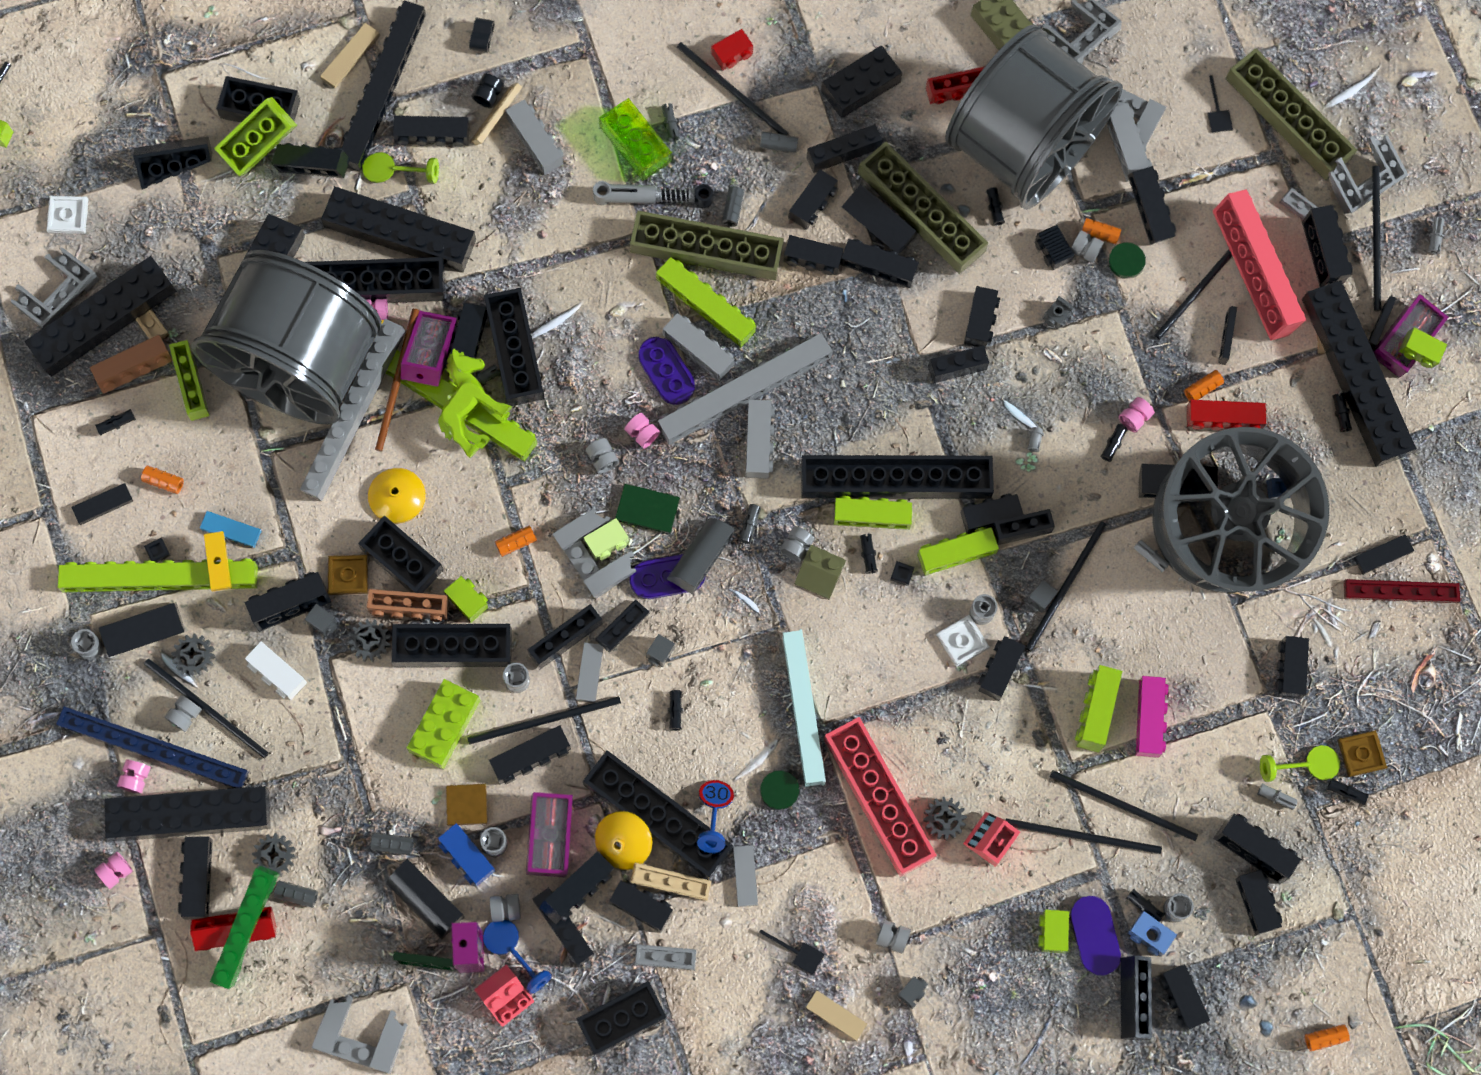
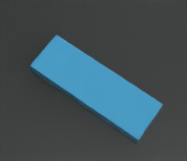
M209 511L206 512L200 526V530L208 533L223 531L226 539L255 548L262 532L259 528Z

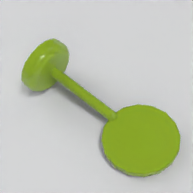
M378 152L370 155L364 161L363 173L370 182L382 183L388 180L394 171L425 172L427 181L431 184H436L439 176V162L437 158H430L426 168L395 166L391 156Z
M1320 745L1309 751L1306 762L1276 765L1271 755H1262L1260 759V772L1265 782H1272L1276 778L1277 770L1307 767L1313 777L1319 780H1328L1338 774L1340 759L1332 748Z

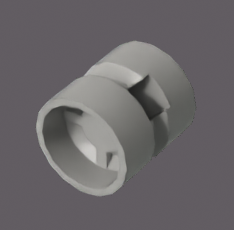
M1081 230L1071 249L1074 254L1078 256L1084 255V259L1093 263L1104 242L1096 237L1091 239L1090 234Z
M606 438L591 443L585 450L590 460H594L593 465L598 474L610 471L620 462L616 454L611 452L612 447Z
M793 526L788 535L790 537L789 540L784 541L780 551L788 558L801 562L807 553L805 549H809L815 538L803 528Z
M987 594L977 596L969 611L973 621L979 625L990 623L996 614L997 602L992 596Z
M82 629L72 636V648L82 658L92 660L101 654L103 649L102 642L92 631Z
M511 663L504 669L503 679L507 689L514 693H521L528 688L530 677L527 668L523 664Z
M181 695L175 702V709L171 708L164 718L186 732L192 724L191 719L196 718L202 709Z
M490 827L481 834L480 844L487 855L498 857L506 851L508 841L501 829Z
M518 893L508 894L505 899L499 895L490 896L492 923L502 922L505 917L509 921L521 920Z
M1182 893L1173 895L1163 905L1165 917L1174 923L1188 918L1194 909L1191 898Z
M884 920L876 944L885 948L891 946L893 951L903 954L911 929L901 925L896 927L895 923Z

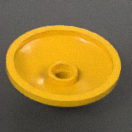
M392 468L381 472L374 478L368 490V502L373 513L379 519L385 515L394 524L405 523L415 518L422 510L426 498L425 488L420 478L415 473L403 468ZM393 490H399L397 494H392Z
M617 811L604 817L598 824L595 832V845L597 851L613 867L621 870L633 869L634 863L643 864L649 857L652 850V836L648 826L640 817L630 812ZM616 842H619L621 847H618Z

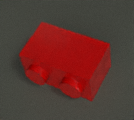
M740 29L711 46V55L723 71L727 68H733L741 60L749 59L753 54L754 45L743 29Z

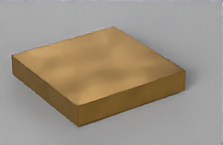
M328 556V594H368V556Z
M1377 731L1337 740L1348 778L1387 769Z
M486 784L446 786L447 826H453L456 823L458 825L487 824Z

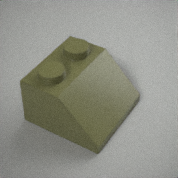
M810 545L794 584L830 600L846 560Z

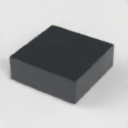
M162 538L144 546L150 560L155 561V563L171 556Z
M896 561L890 580L909 586L915 567Z

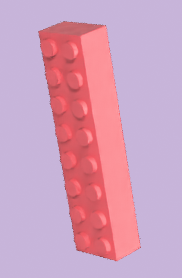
M1247 189L1229 193L1213 209V214L1270 341L1290 336L1306 321L1304 312L1300 308L1289 279L1286 277L1282 264L1276 255L1275 248L1271 244L1267 230L1261 222L1260 215L1256 211Z
M860 717L827 733L824 736V741L899 877L935 859L937 855Z

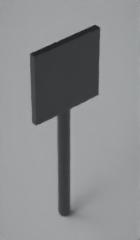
M1210 75L1209 78L1216 107L1215 112L1207 113L1211 133L1232 131L1233 126L1229 110L1220 111L1213 76Z
M763 930L759 931L760 934L797 954L792 963L814 975L824 953L803 942L798 951Z

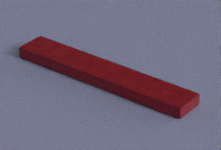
M1345 579L1344 599L1460 603V583Z

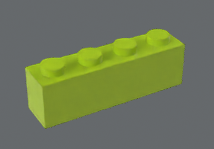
M188 340L170 344L169 347L187 415L191 421L210 416L190 343Z
M840 496L835 500L834 525L910 530L912 524V502L904 499L889 501L886 498L870 500L867 497L851 499L849 496Z
M981 527L976 529L975 533H962L957 535L955 539L950 540L946 538L940 540L939 544L933 546L926 544L920 547L921 549L918 551L917 556L924 576L997 554L999 547L992 528L986 529Z

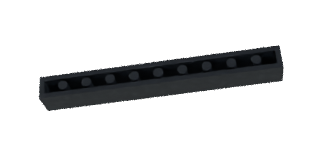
M406 0L397 9V18L395 22L391 23L389 37H386L384 40L382 53L379 52L377 56V65L371 70L370 82L364 87V96L362 100L358 101L356 115L352 116L350 120L351 127L344 134L343 146L339 147L350 158L347 168L359 172L362 170L364 161L367 158L426 17L424 6Z

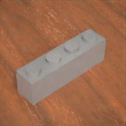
M522 100L505 110L508 121L544 175L563 165L564 154L560 147L556 148L552 135L546 133L543 121L540 118H536L534 115L535 110L531 104L528 105L525 100Z
M1128 102L1116 106L1107 121V126L1126 181L1128 182L1127 175L1150 167L1152 163L1149 158L1147 159L1145 153L1146 146L1143 141L1141 142L1139 136L1140 128L1135 124L1132 107H1129Z
M677 313L663 328V336L719 382L734 366V356L729 351L722 350L717 341L705 336V332L701 328H695L686 316H681Z
M749 400L746 478H769V472H773V461H770V454H773L774 443H770V436H774V425H771V418L775 417V407H771V400Z

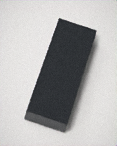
M1389 296L1383 305L1368 340L1372 350L1379 341L1397 299L1396 297Z
M1234 306L1229 307L1225 316L1218 361L1222 365H1226L1230 357L1237 307Z
M123 483L71 508L79 525H82L133 502V498L127 485Z
M1405 534L1355 556L1354 560L1362 575L1413 553L1414 549Z
M635 599L596 637V641L610 653L650 612Z

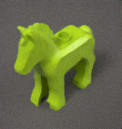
M453 349L452 354H450L447 360L446 370L450 374L449 378L458 386L456 392L453 390L448 395V401L442 409L438 423L441 432L445 433V438H448L449 441L453 438L462 447L466 455L471 458L479 448L483 449L490 438L485 434L478 435L468 430L464 420L479 406H482L501 423H504L510 415L508 411L512 406L493 400L485 393L479 381L471 374L485 367L482 359L465 356L464 352L459 353Z

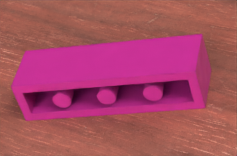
M1142 676L1139 679L1135 756L1159 758L1162 753H1165L1166 741H1163V733H1166L1167 722H1164V714H1167L1168 704L1165 703V695H1168L1169 688L1168 684H1166V678Z

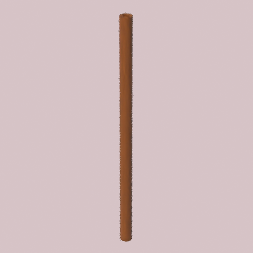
M413 308L411 311L375 450L379 452L383 451L401 383V363L419 314L418 309Z

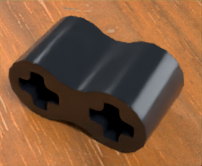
M475 18L469 42L470 50L488 53L494 32V20Z

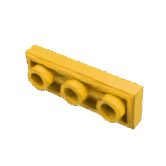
M224 532L204 534L211 591L231 589ZM217 560H221L219 564H215Z

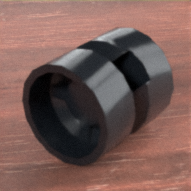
M484 73L479 81V86L475 88L472 94V99L483 107L492 108L497 100L496 95H499L502 91L504 83L496 76Z

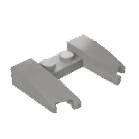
M1077 0L1071 1V5L1091 25L1072 43H1069L1046 23L1043 25V30L1048 33V39L1081 64L1083 63V58L1105 39L1109 40L1121 30L1122 21L1096 0H1087V2L1080 4Z
M1123 89L1116 106L1128 102L1129 107H1132L1134 117L1139 119L1137 125L1140 128L1139 136L1141 142L1143 141L1146 146L1164 114L1166 106L1152 99L1148 102Z
M1388 135L1383 136V140H1375V136L1367 138L1377 165L1380 166V194L1408 176ZM1339 157L1335 161L1337 165L1334 171L1328 174L1344 214L1353 213L1372 200V176L1356 186L1343 159Z
M61 248L63 254L52 259L50 254L45 256L46 260L67 276V278L43 303L19 284L15 288L20 292L18 300L11 299V303L42 329L58 319L59 315L83 290L88 292L100 280L94 271L64 248Z
M593 509L554 532L553 536L571 560L592 595L597 599L634 574L636 569H631L630 558H634L633 551L599 569L582 543L583 537L612 520L608 516L602 518L596 515L597 510Z
M346 997V1002L334 1003V999L330 1000L312 1048L391 1074L408 1025L406 1023L401 1025L394 1018L397 1014L391 1010L377 1047L340 1036L353 998Z

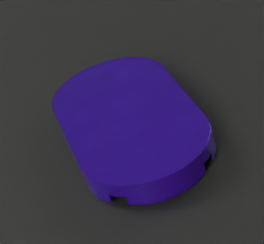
M651 337L645 340L639 350V362L660 397L665 402L673 405H680L690 400L695 391V381L673 344L669 340L659 337Z
M683 554L643 561L637 564L634 568L636 572L630 576L632 591L638 597L648 600L689 593L667 579ZM705 578L703 579V581L701 582V584L699 585V587H698L697 589H699V588L702 586V584H703L704 581H705Z
M1096 896L1082 897L1073 905L1070 913L1080 959L1084 968L1097 976H1105L1116 970L1121 958L1111 912L1108 905L1102 899Z

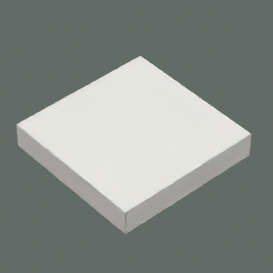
M50 196L46 231L48 233L85 234L88 198Z
M970 615L936 634L956 667L990 648Z

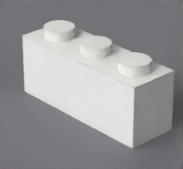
M260 642L245 658L249 663L247 667L256 674L258 671L263 675L261 679L268 686L273 684L277 688L276 692L283 699L287 696L292 700L307 683L300 674L263 642Z

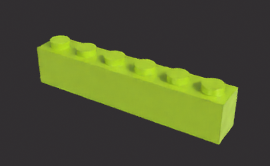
M670 257L656 272V280L740 348L755 333L756 325L750 317H745L741 314L738 307L727 303L723 295H717L712 291L713 289L708 283L701 282L698 276L693 271L686 270L679 260H674Z

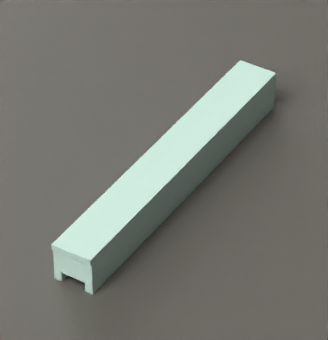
M802 629L785 632L782 639L805 787L825 785L826 780Z

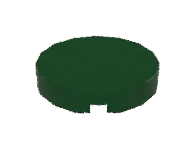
M1124 242L1117 244L1112 249L1108 262L1111 271L1116 276L1128 279L1137 277L1142 272L1146 264V257L1138 245Z
M785 771L769 773L763 779L760 786L762 800L769 808L775 810L790 808L797 801L799 795V784L796 778Z

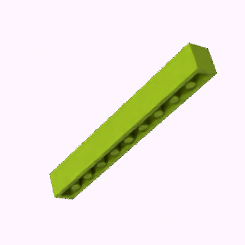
M398 350L386 371V374L393 379L401 353ZM442 378L438 387L401 379V384L440 409H443L447 403L448 395L453 390L456 392L458 386L451 380L446 381ZM479 406L464 420L465 425L481 435L485 434L492 442L525 462L537 445L534 433L529 430L524 431L514 420L509 421L506 419L504 423H501L482 406Z
M247 558L241 559V561L228 559L231 589L257 588L258 566L256 562ZM207 559L202 560V562L183 560L182 563H175L172 560L155 563V561L148 560L143 561V563L125 561L124 564H116V562L107 561L104 564L85 562V565H77L74 562H67L65 565H59L58 588L62 593L211 589Z

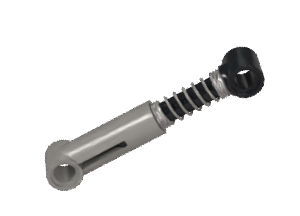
M598 181L593 186L594 201L599 205H606L608 203L656 204V202L661 200V202L681 201V203L686 201V203H694L700 208H708L713 202V190L707 184H701L697 188H689V190H681L680 188L679 190L675 188L674 190L670 188L666 190L665 188H657L656 185L609 184L606 181ZM600 191L606 192L605 195H599L598 193ZM706 194L708 197L701 198L700 195Z

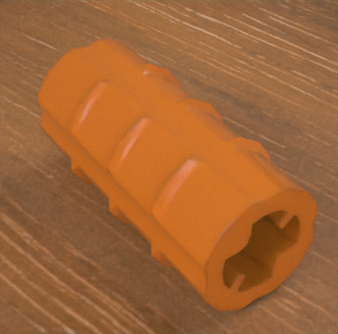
M1088 218L1085 219L1082 231L1090 234V237H1096L1115 245L1121 233L1120 228Z
M1214 370L1184 389V394L1189 401L1191 399L1199 400L1224 384V379L1220 372Z
M148 465L144 468L141 475L142 482L175 494L180 493L184 484L183 478Z
M528 525L496 540L495 544L501 557L537 540L532 528Z
M1345 1024L1327 1029L1323 1028V1030L1314 1031L1304 1036L1307 1048L1311 1052L1350 1041Z

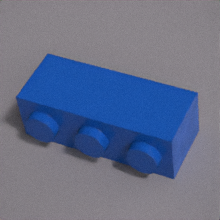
M457 823L438 838L441 842L438 846L445 854L448 852L453 857L451 862L457 869L462 868L466 874L463 876L470 885L474 883L476 886H479L495 872L494 867Z

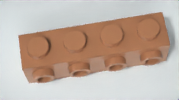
M157 335L89 368L104 394L161 366H165L173 360L160 335Z
M369 589L367 609L369 614H372L374 617L391 615L392 618L402 619L405 616L411 617L412 620L430 618V621L441 622L442 620H447L449 600L447 595Z

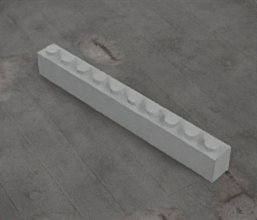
M384 319L339 410L340 417L336 423L332 424L300 488L305 494L320 501L323 500L406 333L402 326Z
M822 333L818 335L813 334L801 344L796 343L791 346L787 352H779L772 360L762 361L758 364L757 368L744 371L736 379H729L720 388L718 386L714 387L705 396H697L692 400V403L688 405L683 404L676 408L675 412L662 415L658 420V428L668 445H671L749 403V400L762 396L832 358L833 351Z

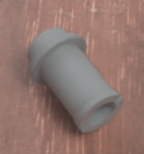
M1032 427V430L1029 431L1031 435L1027 450L1039 452L1041 438L1044 436L1043 429Z

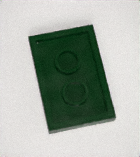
M624 484L615 519L617 518L622 523L671 535L680 497Z
M401 952L393 953V960L397 964L450 971L457 970L453 965V959Z

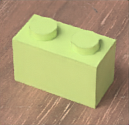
M617 518L583 537L584 543L595 561L607 559L611 552L616 549L617 551L624 549L629 542V538Z

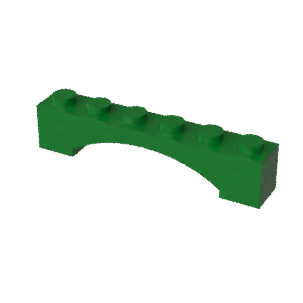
M263 866L255 868L210 980L211 983L228 990L235 986L242 969L241 966L249 941L280 873Z

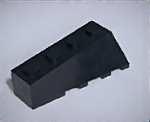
M209 137L134 148L133 157L141 190L148 188L152 184H158L169 177H175L188 169L191 170L211 162L212 150Z

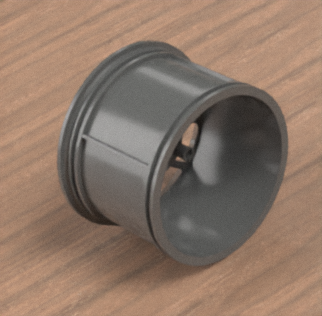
M1036 24L1029 25L1012 37L974 80L950 120L945 140L956 151H964L1010 187L1011 193L1020 200V206L1028 210L1046 198L1088 151L1112 115L1122 94L1123 85L1119 81H1108L1103 75H1095L1048 39L1047 32Z
M253 250L244 257L203 335L194 339L191 349L196 358L209 371L231 387L257 402L300 420L317 424H333L340 417L338 408L376 338L382 321L376 310L362 296L328 273L306 262L281 253Z
M1237 427L1221 430L1194 444L1164 477L1153 506L1154 535L1165 560L1188 582L1200 588L1221 593L1262 591L1291 580L1302 572L1318 553L1324 541L1329 522V499L1326 485L1320 471L1309 455L1288 438L1273 431L1254 427ZM1233 452L1242 477L1238 482L1229 484L1219 490L1201 465L1200 460L1212 453ZM1244 455L1260 461L1252 471L1249 470ZM1265 465L1281 478L1287 488V491L1277 499H1268L1264 492L1256 487V476ZM1191 469H1195L1209 490L1208 494L1180 495L1179 492ZM1291 497L1293 508L1284 505V501ZM1211 500V517L1216 530L1190 537L1183 536L1178 522V504L1181 502ZM1277 511L1294 517L1293 535L1287 550L1267 538L1264 531L1269 524L1271 515ZM1216 537L1217 542L1212 562L1208 566L1191 551L1188 545L1193 542ZM1226 538L1234 541H1250L1254 543L1253 573L1250 576H1233L1218 570ZM1262 545L1267 546L1282 556L1278 564L1264 574H1261Z

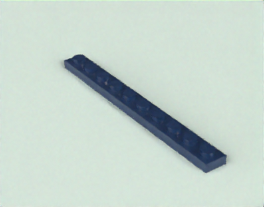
M65 706L56 723L59 727L234 788L243 787L249 772L240 767Z

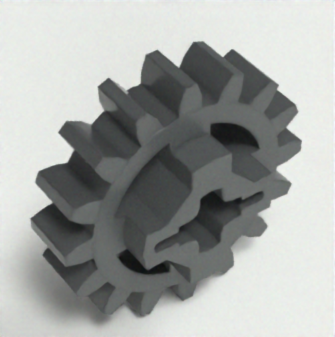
M366 619V624L363 625L361 622H358L360 627L352 628L355 633L349 634V637L353 640L348 641V644L353 646L350 649L352 653L357 652L356 658L362 656L364 662H366L367 658L374 662V657L382 659L381 653L387 655L385 648H391L390 643L387 641L392 639L390 635H387L389 633L388 628L383 629V623L377 625L375 619L372 623ZM377 631L382 634L383 639L377 637ZM372 637L374 641H370V643L368 644L366 640H370V638ZM357 642L363 644V651L359 649Z
M193 634L192 638L185 635L186 640L178 639L180 645L173 646L177 651L171 652V655L176 657L172 662L178 664L175 668L178 671L182 670L183 675L189 672V675L193 677L195 672H197L201 676L202 670L208 672L207 666H213L210 660L216 657L211 653L215 649L213 646H210L211 642L209 640L205 641L203 635L199 639L196 634ZM199 644L204 646L206 651L200 650ZM194 652H196L197 655H194L192 659L190 655H193ZM181 659L187 660L188 666H185Z
M942 797L941 802L936 798L934 800L935 805L929 803L928 808L930 810L924 811V814L928 816L923 819V822H928L925 829L931 828L930 835L932 836L936 833L938 840L941 836H944L945 841H947L949 835L954 839L956 837L955 832L958 834L962 833L959 827L966 826L962 820H965L967 816L961 814L965 809L958 808L959 801L953 804V798L946 801L945 797ZM940 807V812L932 815L933 811ZM949 807L952 808L956 813L951 812L949 810ZM943 814L946 816V818H949L947 823H944V820L940 819L943 816ZM958 822L956 827L950 830V825ZM934 824H937L941 830L937 829Z
M277 833L274 834L273 838L267 834V840L259 839L260 846L254 845L257 852H253L252 855L257 857V859H254L252 862L259 864L257 867H266L262 859L267 860L268 869L280 873L279 876L282 877V871L289 873L287 867L294 866L291 860L297 858L296 855L292 854L296 848L289 847L292 842L290 840L285 842L286 837L284 835L279 839ZM280 844L285 846L287 852L280 850ZM275 851L278 856L273 860L270 855H273ZM285 861L282 866L278 867L281 862Z

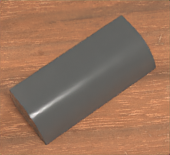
M715 518L707 519L667 579L693 595L733 537L735 528Z

